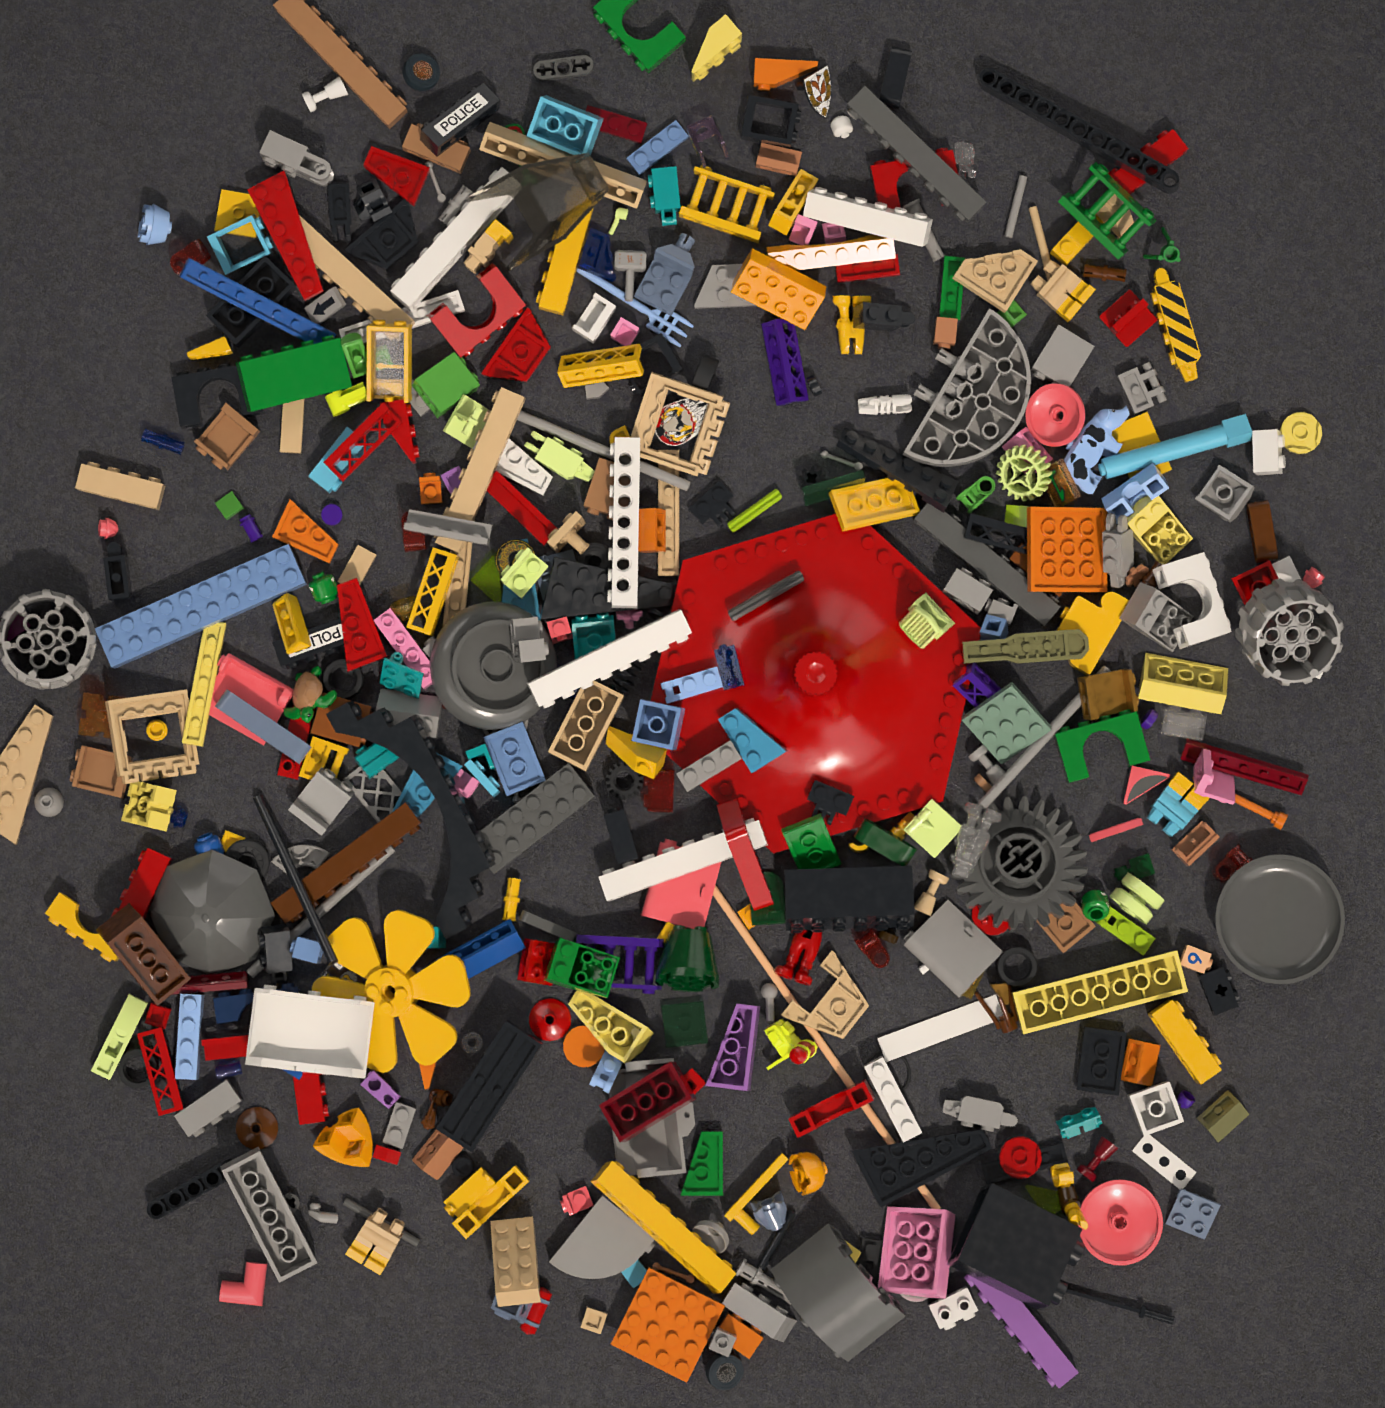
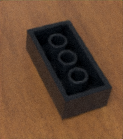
M266 256L238 282L280 305L297 289L295 284ZM223 299L206 315L238 348L265 322Z

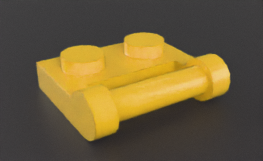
M313 736L310 743L311 749L305 757L299 776L311 780L321 767L325 769L330 752L334 750L337 753L331 771L337 778L344 756L348 754L349 749Z

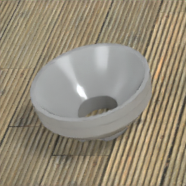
M703 1220L698 1222L692 1230L702 1238L701 1242L706 1246H711L716 1250L717 1254L724 1252L729 1244L728 1234L724 1225L720 1222Z

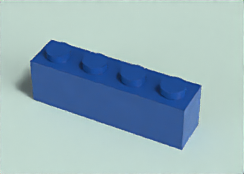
M511 919L443 956H458L464 962L467 977L470 979L526 947Z

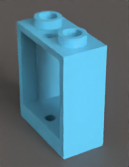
M255 214L207 236L225 275L273 252L271 249L274 247L272 240L269 236H265L262 230L265 228L260 217L256 218ZM251 222L264 251L233 265L220 236Z

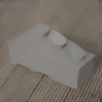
M743 1282L742 1285L734 1283L722 1304L771 1338L784 1342L797 1320L787 1315L788 1311L779 1305L775 1307L770 1304L771 1300L766 1296L754 1294L752 1292L754 1289Z

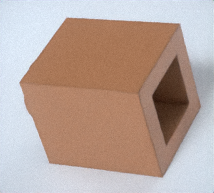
M936 318L933 345H938L939 349H950V346H955L958 319Z

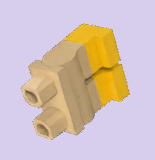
M495 219L477 240L475 247L471 246L467 250L470 256L464 262L465 267L474 274L482 266L487 268L490 265L489 261L494 258L498 247L504 241L509 244L514 239L512 232Z
M1050 260L1043 270L1051 278L1046 282L1038 275L1032 281L1031 286L1038 292L1037 296L1068 323L1096 289L1081 280L1064 264L1060 266Z
M378 1208L373 1215L371 1214L345 1254L362 1264L373 1245H375L364 1266L379 1275L384 1271L404 1233L402 1231L405 1225L403 1221L396 1218L391 1226L385 1223L384 1220L388 1213L381 1208Z

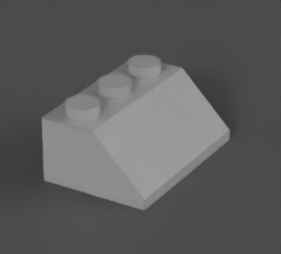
M380 689L376 711L384 707L386 711L389 710L393 716L394 725L413 715H417L425 724L424 730L427 736H430L432 739H438L442 703L437 696L420 694L419 699L399 691Z

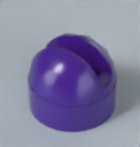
M1182 1090L1177 1097L1178 1105L1181 1104L1180 1107L1183 1109L1191 1107L1196 1101L1195 1097L1186 1090Z

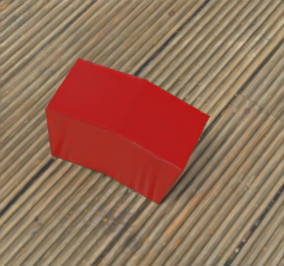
M376 1145L373 1158L397 1165L401 1152L382 1145Z

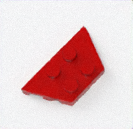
M528 307L481 374L483 376L527 382L551 349Z

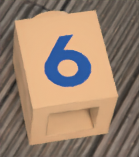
M1185 945L1180 963L1183 967L1204 974L1205 970H1210L1213 959H1210V953L1190 945Z

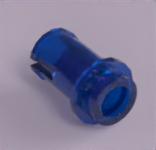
M240 1061L223 1066L219 1064V1067H215L218 1080L222 1079L224 1081V1078L243 1074Z

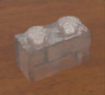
M1169 705L1168 709H1163L1159 734L1203 741L1207 716L1202 715L1201 710L1190 709L1189 712H1183L1181 707Z

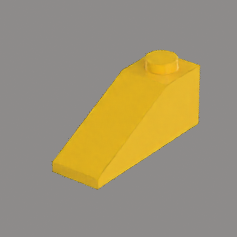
M800 169L775 209L768 226L787 235L797 215L800 214L806 203L808 191L814 189L819 179Z
M1096 215V219H1097L1100 223H1104V222ZM1078 221L1055 245L1050 254L1061 264L1067 266L1094 236Z
M609 726L605 744L632 770L654 779L664 766L667 749L631 741L633 735Z

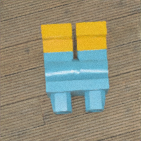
M1179 772L1173 776L1155 802L1150 806L1152 809L1147 816V819L1155 825L1162 817L1169 821L1162 830L1170 837L1179 830H1183L1199 809L1209 800V797H1203L1194 793V786L1190 789L1193 783ZM1190 789V791L1186 794L1182 801H1179L1183 797V795Z

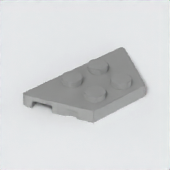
M743 264L712 265L694 304V308L756 306L731 293L733 280Z

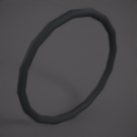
M882 1050L874 1053L869 1059H867L866 1064L869 1063L875 1056L882 1054ZM903 1056L900 1058L906 1064L908 1078L904 1087L900 1089L901 1093L907 1088L911 1080V1069L908 1061ZM863 1069V1078L867 1080L866 1071ZM870 1086L873 1094L878 1096L877 1092Z

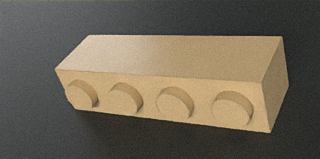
M88 462L87 465L81 464L75 486L77 490L160 510L165 485L161 483L160 479L149 477L148 480L141 479L140 474L128 472V475L121 474L120 469L108 467L107 470L99 468L100 464Z

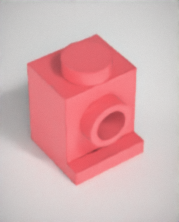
M567 616L546 622L553 644L573 639Z

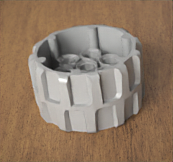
M1281 578L1272 581V584L1262 589H1255L1252 592V597L1245 606H1241L1238 612L1240 622L1239 628L1235 630V636L1243 646V655L1264 678L1272 677L1281 686H1289L1290 683L1303 682L1308 684L1313 682V678L1322 672L1330 670L1335 656L1342 651L1343 644L1340 641V632L1344 629L1343 621L1335 613L1334 606L1320 591L1311 588L1303 580L1296 579L1294 582H1285ZM1312 609L1319 613V618L1314 619ZM1301 612H1304L1303 616L1298 617ZM1293 629L1289 635H1286L1289 630ZM1310 629H1313L1310 634H1307ZM1272 630V633L1266 636L1267 632ZM1265 645V649L1268 652L1267 656L1263 653V651L1259 649V647H1263ZM1278 647H1281L1278 652H1275Z
M43 589L28 595L23 594L18 597V600L7 611L3 612L0 622V658L5 668L15 679L39 690L67 687L87 672L97 648L96 631L91 616L74 597L54 592L50 589ZM39 602H55L56 605L55 610L47 612L44 619H41L36 614L28 615L25 608ZM65 606L75 611L82 619L85 627L81 628L80 631L76 632L70 626H62L64 619L60 611ZM19 614L24 617L23 627L27 632L20 635L16 639V643H10L7 641L8 631L13 620ZM53 614L60 617V622L56 626H51L48 623L49 616ZM31 618L39 621L38 627L34 630L27 627V622ZM63 632H73V640L70 642L63 641ZM45 634H49L53 638L52 643L48 646L41 643V637ZM78 637H83L87 639L85 652L79 663L74 666L69 663L70 653L67 646L74 645ZM24 638H28L32 642L31 647L27 650L20 647V641ZM14 649H18L24 654L31 653L29 660L33 670L28 675L20 671L12 662L9 653L13 652ZM62 650L66 652L67 657L63 662L55 660V653ZM38 654L44 655L46 659L45 663L41 666L35 665L33 661L34 657ZM49 661H53L58 666L65 665L68 673L52 679H39L37 675L39 670L45 669L48 666Z

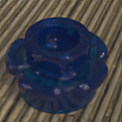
M179 808L178 812L174 811L172 813L171 823H173L174 828H184L188 812L182 811V808Z

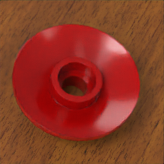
M544 999L532 1008L529 1015V1025L532 1032L540 1039L546 1041L558 1040L568 1032L571 1025V1014L567 1006L561 1001ZM547 1016H552L554 1018V1022L552 1024H548L546 1022Z

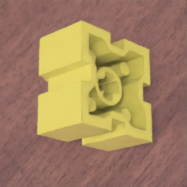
M140 781L130 783L127 794L130 800L128 805L125 804L121 821L167 832L170 815L174 811L173 804L177 790Z

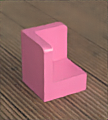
M798 214L789 241L798 245H809L817 227V221Z
M621 317L610 336L611 339L619 344L628 346L632 345L640 330L639 327Z
M462 769L453 778L455 789L467 799L471 797L480 784L477 779Z

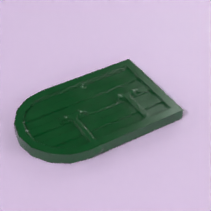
M763 872L774 904L756 911L753 910L751 905L752 926L786 924L782 880L772 872Z

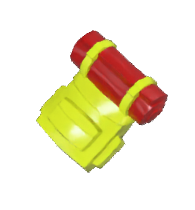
M780 1019L764 1030L771 1043L781 1055V1058L766 1067L767 1070L788 1057L795 1064L805 1063L817 1052L818 1044L810 1039L800 1040L794 1033V1026L789 1021Z

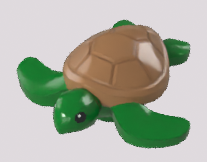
M319 666L311 669V672L296 674L297 682L293 689L294 707L284 709V715L287 718L297 720L301 717L303 721L309 723L313 717V709L315 707L326 709L335 701L337 697L335 690L321 696L323 688L321 681L318 679L321 674Z

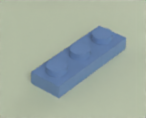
M675 120L629 155L626 160L640 176L688 139L689 136Z

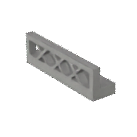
M409 509L404 530L489 546L493 525Z

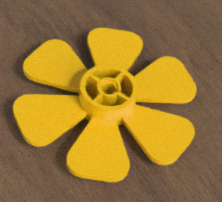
M395 910L390 912L384 920L387 965L383 967L367 923L357 917L346 920L328 936V939L338 958L337 963L367 979L366 984L332 976H322L313 983L312 991L321 992L320 996L354 999V996L367 997L366 1001L375 1002L367 1068L384 1073L389 1072L395 1067L398 1056L394 1017L397 1016L401 1022L414 1059L419 1064L425 1066L437 1062L456 1044L457 1031L449 1022L416 1005V1003L420 999L450 1007H460L466 1004L470 998V986L464 962L456 955H446L415 974L411 967L432 943L435 931L428 920L403 910ZM390 986L395 989V994L391 992Z

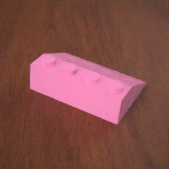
M887 1206L878 1288L883 1287L888 1293L946 1299L950 1268L947 1263L952 1250L955 1214L945 1209Z

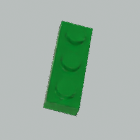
M944 256L939 317L955 318L960 321L963 285L952 278L965 260L964 257Z

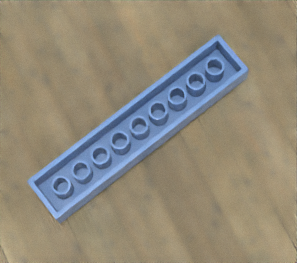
M287 544L97 627L95 631L110 666L116 669L196 634L216 623L228 620L278 598L286 592L289 593L307 585V582L291 546Z

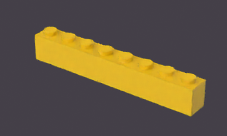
M606 1162L590 1182L713 1294L721 1293L736 1275L732 1270L733 1266L728 1261L721 1260L717 1256L715 1249L701 1242L702 1238L697 1233L690 1232L683 1220L678 1217L675 1218L670 1213L669 1207L656 1201V1196L651 1191L644 1190L639 1185L640 1181L632 1175L629 1176L619 1162Z

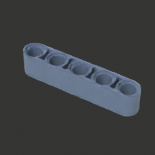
M227 689L215 705L217 709L298 764L302 762L311 749V746Z

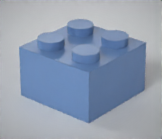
M640 699L631 741L677 750L685 708Z

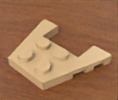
M831 950L819 966L836 978L834 984L811 1013H808L792 1000L781 1016L843 1039L869 1005L844 966H842L835 952Z

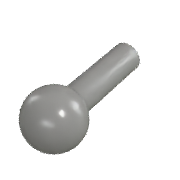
M766 983L761 988V994L765 998L766 1023L775 1022L774 998L777 996L778 989L773 983Z

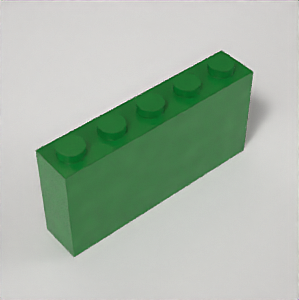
M334 335L322 337V342L314 343L313 340L301 342L302 347L294 348L293 345L281 347V352L274 353L272 349L260 352V357L253 358V354L240 357L241 361L235 363L247 412L352 387L341 339H334Z

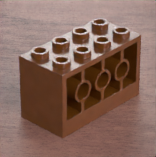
M130 903L96 929L157 1006L191 979Z

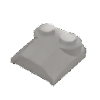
M1218 465L1217 470L1200 494L1196 496L1195 500L1218 514L1221 519L1231 523L1250 500L1255 488L1221 465Z

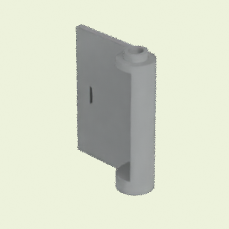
M949 900L916 932L912 930L904 938L906 941L904 946L959 998L1003 953L994 942Z

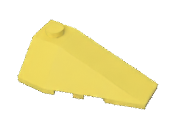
M576 991L568 1003L607 1053L623 1063L631 1061L640 1054L654 1034L647 1026L593 994Z

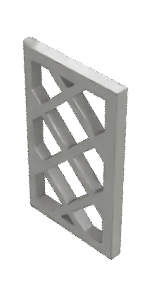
M358 767L347 777H344L343 780L352 787V790L355 792L354 794L377 823H379L381 820L377 816V810L390 811L389 814H391L394 809V797L400 796L402 792L384 769L378 775L372 777L378 778L376 791L365 790V777L367 776L364 772L359 773L362 769ZM354 776L362 777L361 789H356L349 780ZM381 779L388 781L392 786V792L380 791ZM364 793L376 794L374 806H369L364 800ZM379 794L391 795L390 808L378 807Z

